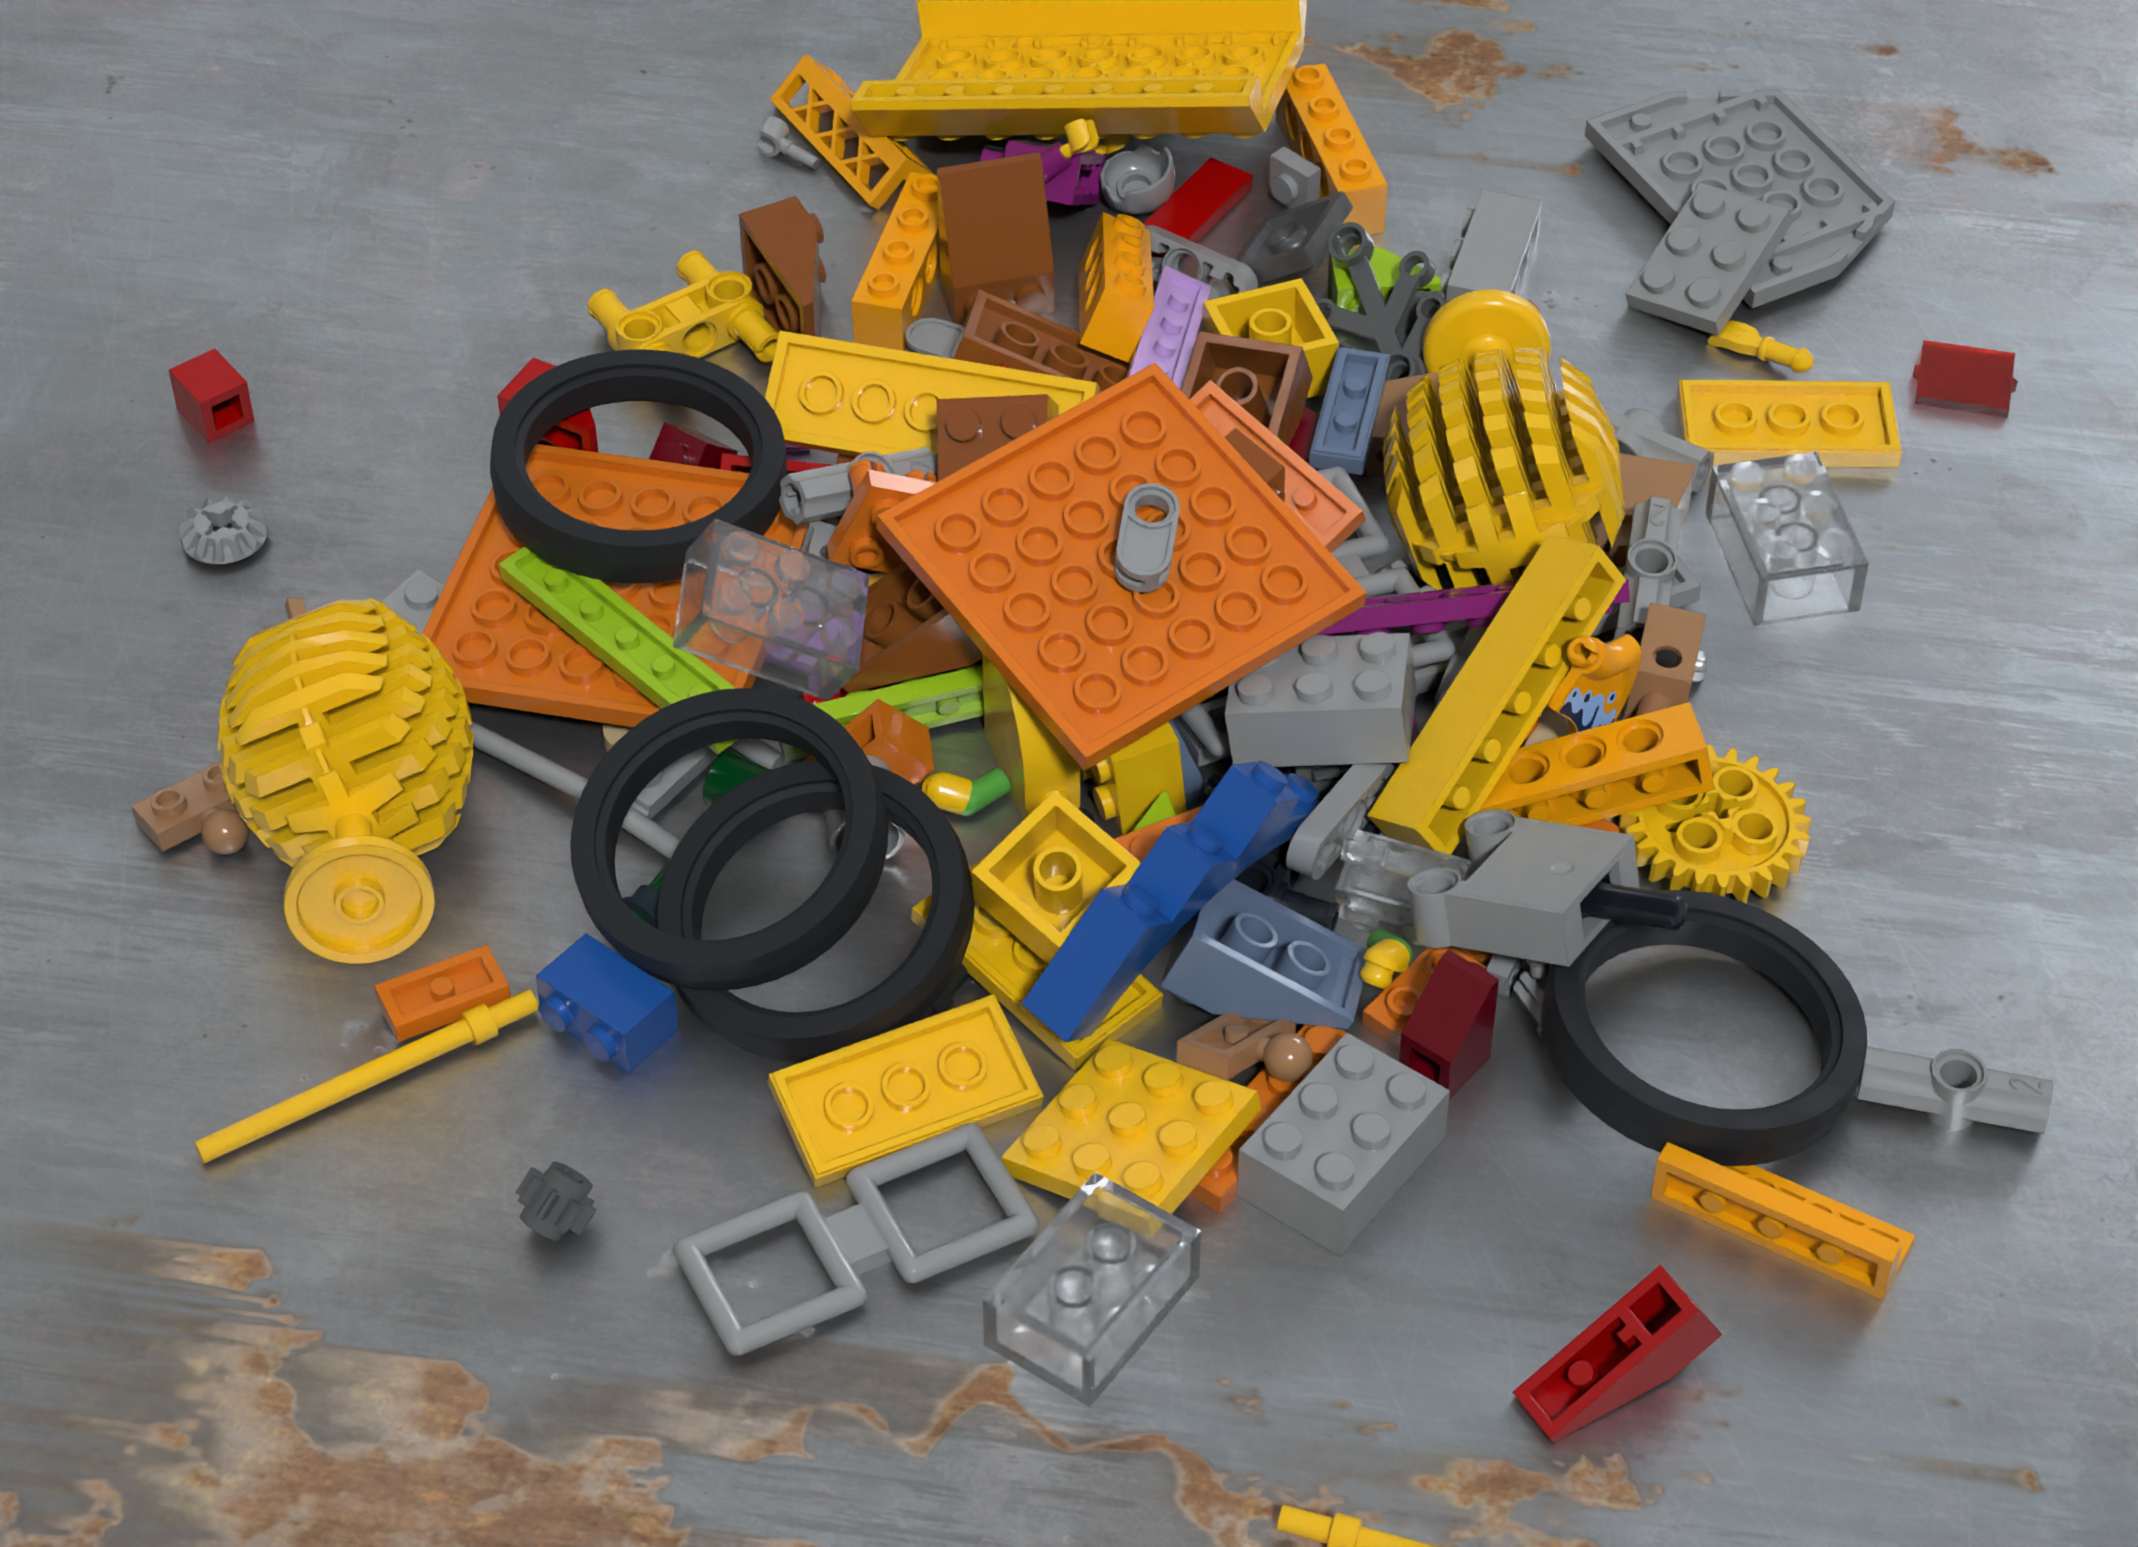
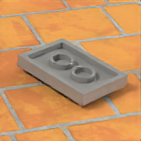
M1699 183L1625 293L1628 307L1719 336L1792 225L1793 220L1790 209Z

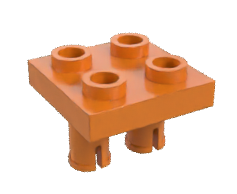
M860 460L854 463L849 470V478L852 483L854 496L827 544L829 562L889 573L904 563V561L876 529L877 515L937 482L936 475L927 471L925 477H923L922 470H913L905 474V476L885 473L884 465L880 462L875 461L871 468L870 460Z

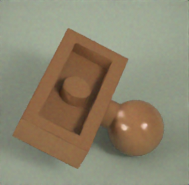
M220 762L213 763L204 770L170 787L163 788L152 796L131 806L136 823L162 852L202 833V839L208 849L219 855H231L240 851L245 846L249 837V828L240 817L235 803L232 804L222 778Z
M1226 1012L1177 1040L1176 1063L1229 1080L1255 1063L1262 1061L1267 1071L1274 1078L1283 1082H1293L1301 1079L1308 1073L1312 1065L1313 1054L1309 1043L1300 1035L1295 1034L1296 1024L1292 1020L1278 1019L1276 1021L1242 1018L1240 1014Z

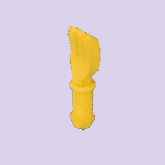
M1729 320L1719 336L1712 334L1707 340L1708 344L1714 347H1722L1740 354L1757 356L1763 362L1771 361L1789 367L1796 373L1807 372L1814 365V358L1806 348L1802 347L1799 349L1775 341L1771 336L1763 339L1760 337L1757 329L1738 321Z

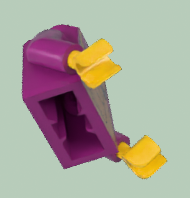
M1078 119L1064 126L1069 142L1063 145L1060 142H1056L1052 145L1029 140H1008L1006 148L986 145L982 150L980 161L1039 152L1042 159L1046 200L1068 205L1098 204L1101 190L1099 175L1105 164L1106 155L1126 147L1130 136L1129 134H1111L1108 137L1101 138L1103 143L1098 145L1099 137L1094 121L1092 119L1087 121L1085 119Z

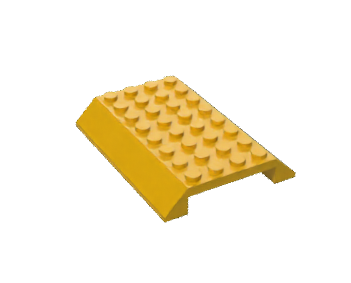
M917 0L922 38L894 80L863 81L850 101L851 110L872 136H890L895 141H906L917 136H937L941 140L950 141L960 139L965 135H985L986 138L991 140H1003L1013 135H1034L1037 139L1049 140L1066 134L1064 126L1078 119H1085L1086 121L1092 119L1099 139L1108 137L1111 134H1132L1135 138L1148 139L1167 133H1181L1186 138H1201L1210 133H1231L1232 136L1237 138H1249L1266 132L1303 52L1307 0Z

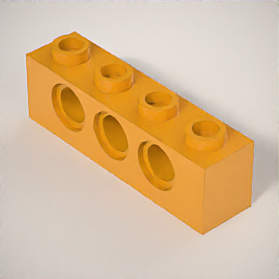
M1326 64L1303 65L1295 68L1276 108V120L1291 150L1321 168L1320 198L1344 191L1353 205V209L1343 223H1357L1369 235L1384 232L1388 184Z
M910 172L851 300L853 343L906 351L905 332L907 327L921 318L940 275L937 176L934 174Z
M1103 212L1079 263L1080 344L1129 363L1154 310L1150 231L1145 229V225L1132 216L1117 214L1114 217Z
M1690 702L1519 748L1479 812L1501 809L1510 811L1517 817L1581 826L1714 790L1708 748Z

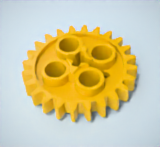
M1707 745L1714 790L1620 815L1618 824L1620 832L1634 835L1637 867L1651 865L1649 881L1655 882L1667 877L1671 880L1669 890H1680L1685 886L1691 888V891L1708 892L1724 897L1726 893H1733L1738 901L1747 903L1750 889L1765 899L1769 896L1771 884L1781 888L1786 887L1789 873L1798 874L1802 858L1806 856L1810 840L1808 832L1811 817L1803 815L1806 806L1805 799L1792 798L1795 784L1793 782L1777 784L1776 781L1779 773L1777 767L1770 768L1764 772L1757 769L1758 756L1754 755L1745 763L1737 761V751L1735 748H1731L1725 758L1717 757L1712 745Z

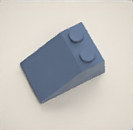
M1234 879L1177 932L1160 986L1174 993L1180 1000L1189 1004H1195L1216 1015H1223L1228 1012L1240 1014L1242 1018L1269 1021L1286 1019L1292 1020L1295 1024L1349 1029L1354 1022L1364 983L1360 977V971L1366 962L1362 957L1367 949Z

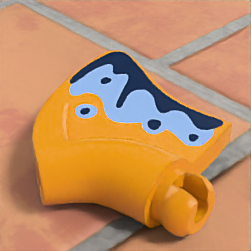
M1623 634L1607 643L1587 635L1575 637L1567 647V657L1570 661L1571 669L1547 705L1555 712L1563 715L1568 725L1569 734L1610 724L1617 720L1634 685L1642 659L1640 645L1629 634Z

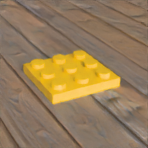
M1108 1038L1001 1156V1160L1013 1178L1157 1232L1260 1112L1262 1107L1258 1091Z

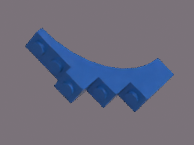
M1263 761L1231 765L1192 822L1167 826L1127 884L1100 890L1021 1004L1066 1043L1092 1036L1119 998L1150 961L1202 907L1245 869L1274 848L1293 838L1298 827L1320 803L1316 799L1319 795L1318 790L1301 776L1293 773L1289 775L1282 774L1278 769Z

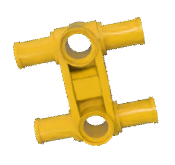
M692 250L684 254L676 265L677 275L686 281L689 285L632 311L620 301L614 291L606 288L594 293L587 303L588 314L596 319L607 331L608 343L614 351L660 350L700 358L742 340L761 362H771L774 358L779 332L764 319L762 304L753 296L750 278L736 271L719 272L706 259V256L698 250Z

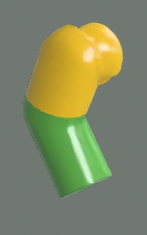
M996 767L975 780L947 772L934 773L923 781L921 791L940 810L967 817L974 815L1011 791V784L1007 775Z
M1380 928L1373 931L1367 939V950L1362 957L1366 962L1361 968L1360 977L1362 981L1378 988H1388L1392 983L1394 971L1401 973L1410 967L1413 959L1410 945L1386 929Z

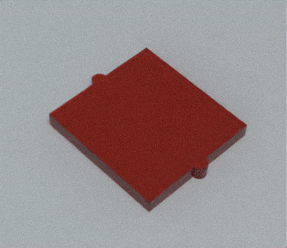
M1923 340L1920 364L1915 365L1913 377L1918 379L1914 404L2007 418L2011 393L2016 391L2018 382L2013 378L2015 353Z

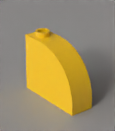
M982 652L984 733L999 769L1007 775L1010 781V795L1021 820L1023 821L1054 790L1059 792L1076 808H1080V765Z

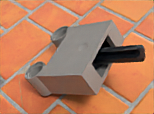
M1501 809L1485 810L1473 814L1464 824L1471 868V876L1466 881L1461 880V875L1455 870L1432 868L1416 873L1407 882L1415 939L1420 945L1430 948L1454 946L1526 959L1530 965L1531 975L1536 979H1543L1548 976L1550 970L1549 963L1569 967L1610 920L1676 931L1683 927L1685 915L1688 911L1687 901L1676 894L1639 889L1634 835L1517 817L1510 811Z

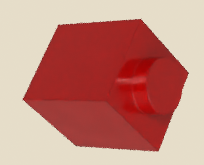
M215 348L169 369L177 410L208 443L254 422L247 381Z

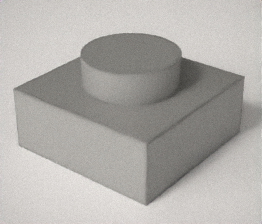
M1284 146L1270 155L1268 195L1290 208L1320 199V167Z

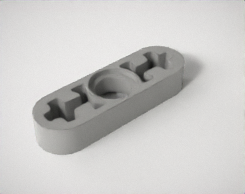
M1154 225L1145 226V229L1150 231L1151 251L1158 254L1167 252L1164 258L1152 257L1154 282H1157L1164 265L1179 271V259L1186 253L1191 255L1197 262L1198 274L1195 279L1211 286L1208 300L1230 295V288L1219 282L1209 284L1213 277L1220 280L1234 277L1233 285L1239 288V293L1258 289L1257 277L1246 264Z
M1390 763L1353 764L1298 827L1288 848L1286 866L1314 880L1319 879L1370 821L1367 814L1395 773L1394 765Z

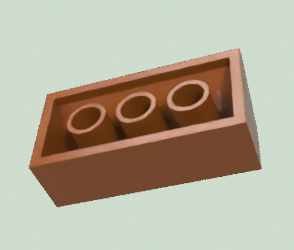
M979 289L950 357L951 359L993 366L1003 363L1007 368L1097 382L1100 392L1124 380L1131 359L1127 363L1080 344L1079 332Z

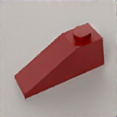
M1660 1264L1512 1393L1549 1439L1555 1443L1673 1378L1721 1337L1722 1334Z

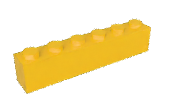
M1547 535L1411 746L1409 762L1400 763L1367 814L1372 822L1397 848L1439 861H1448L1465 834L1464 824L1466 820L1479 812L1571 667L1567 657L1569 643L1580 635H1592L1626 581L1625 577L1599 545Z

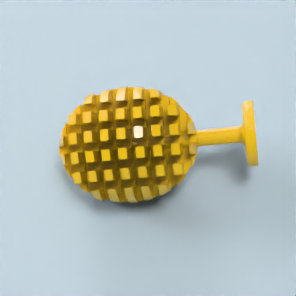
M1484 289L1462 294L1447 302L1430 320L1424 333L1422 348L1427 373L1440 372L1438 374L1440 387L1438 388L1442 406L1431 377L1428 375L1423 377L1407 391L1406 407L1408 413L1406 415L1410 429L1408 432L1410 443L1396 406L1383 438V464L1391 523L1406 549L1416 576L1432 588L1442 590L1444 586L1437 567L1439 571L1441 569L1445 570L1446 564L1454 588L1489 585L1487 579H1490L1492 584L1518 582L1547 535L1598 545L1596 540L1598 538L1593 521L1594 515L1598 510L1611 547H1613L1625 516L1619 444L1614 428L1595 394L1590 377L1560 356V370L1563 377L1562 385L1564 391L1558 392L1548 364L1551 354V343L1547 324L1536 307L1526 299L1507 291Z
M372 598L366 600L338 599L254 633L236 654L231 667H236L227 680L226 696L222 697L217 737L222 778L232 804L235 803L240 817L246 822L247 827L266 848L272 847L275 855L293 868L284 890V912L290 931L304 947L316 955L332 961L350 964L371 963L395 956L414 944L430 924L435 905L433 883L427 868L417 856L437 848L458 825L461 813L455 815V813L463 807L467 796V786L470 783L474 752L473 729L470 730L469 725H472L471 712L459 679H455L453 676L455 672L452 666L429 638L424 634L420 635L415 632L419 630L417 627L383 603Z

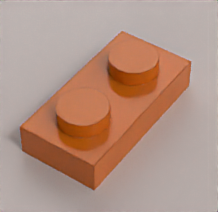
M488 944L374 985L377 1002L397 1042L461 1020L460 1013L482 1003L490 1007L511 997L509 984Z

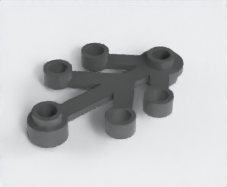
M1347 222L1339 225L1329 236L1328 250L1342 267L1349 268L1366 315L1340 308L1331 299L1319 298L1315 302L1321 312L1331 310V314L1326 320L1333 332L1339 330L1375 341L1381 353L1390 354V369L1387 381L1398 379L1405 372H1410L1408 377L1427 374L1422 360L1423 337L1432 319L1427 318V314L1432 307L1438 305L1442 307L1447 302L1439 294L1431 293L1425 295L1417 303L1416 315L1418 318L1403 347L1397 333L1418 287L1427 285L1434 278L1435 265L1421 251H1412L1406 254L1400 262V276L1386 304L1370 263L1374 251L1373 239L1357 223ZM1361 244L1356 252L1349 255L1352 247ZM1424 263L1421 272L1411 275L1415 265ZM1338 340L1339 347L1353 349L1347 342Z

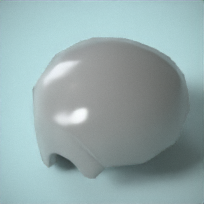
M1142 142L1133 151H1122L1106 160L1099 175L1103 196L1111 207L1125 214L1149 215L1157 210L1164 202L1169 200L1176 186L1175 165L1169 148L1164 147L1162 152H1158L1147 142Z

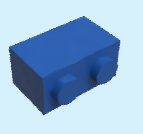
M587 933L536 975L539 997L538 1008L544 1021L558 1032L566 1031L584 1043L589 1052L598 1060L603 1062L610 1061L628 1074L679 1031L675 991Z

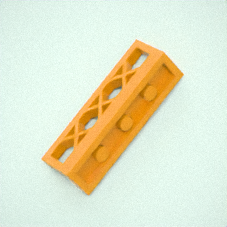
M805 53L772 95L770 101L870 206L879 210L903 179L907 180L910 172L934 174L903 141L892 140L890 136H872L851 110L850 101L855 92L835 71ZM807 82L809 84L807 104L793 107L789 102L803 84ZM834 110L832 130L818 133L820 113ZM859 137L858 157L843 159L845 139ZM885 163L889 170L872 190L869 186L870 166Z
M1669 1142L1666 1143L1656 1161L1651 1198L1881 1300H1884L1914 1245L1916 1235L1755 1165L1722 1166Z

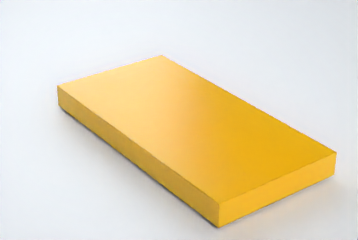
M1678 380L1677 400L1682 439L1713 452V466L1900 467L1902 451L1890 382Z
M985 857L969 867L970 873ZM932 894L912 907L911 921L922 931L929 915ZM975 902L971 938L962 964L977 982L990 994H995L997 1000L1074 1071L1084 1065L1108 1038L1116 1041L1162 1006L1164 994L1140 973L1119 998L1092 1036L1066 1043L1021 1004L1048 964Z
M995 994L768 1074L767 1082L814 1188L845 1178L849 1171L963 1124L973 1122L982 1128L1042 1106L1044 1098Z

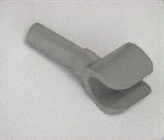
M777 117L765 119L759 129L762 136L757 143L762 155L773 157L781 152L812 169L818 166L820 161L818 157L796 146L787 139L790 131L783 120Z

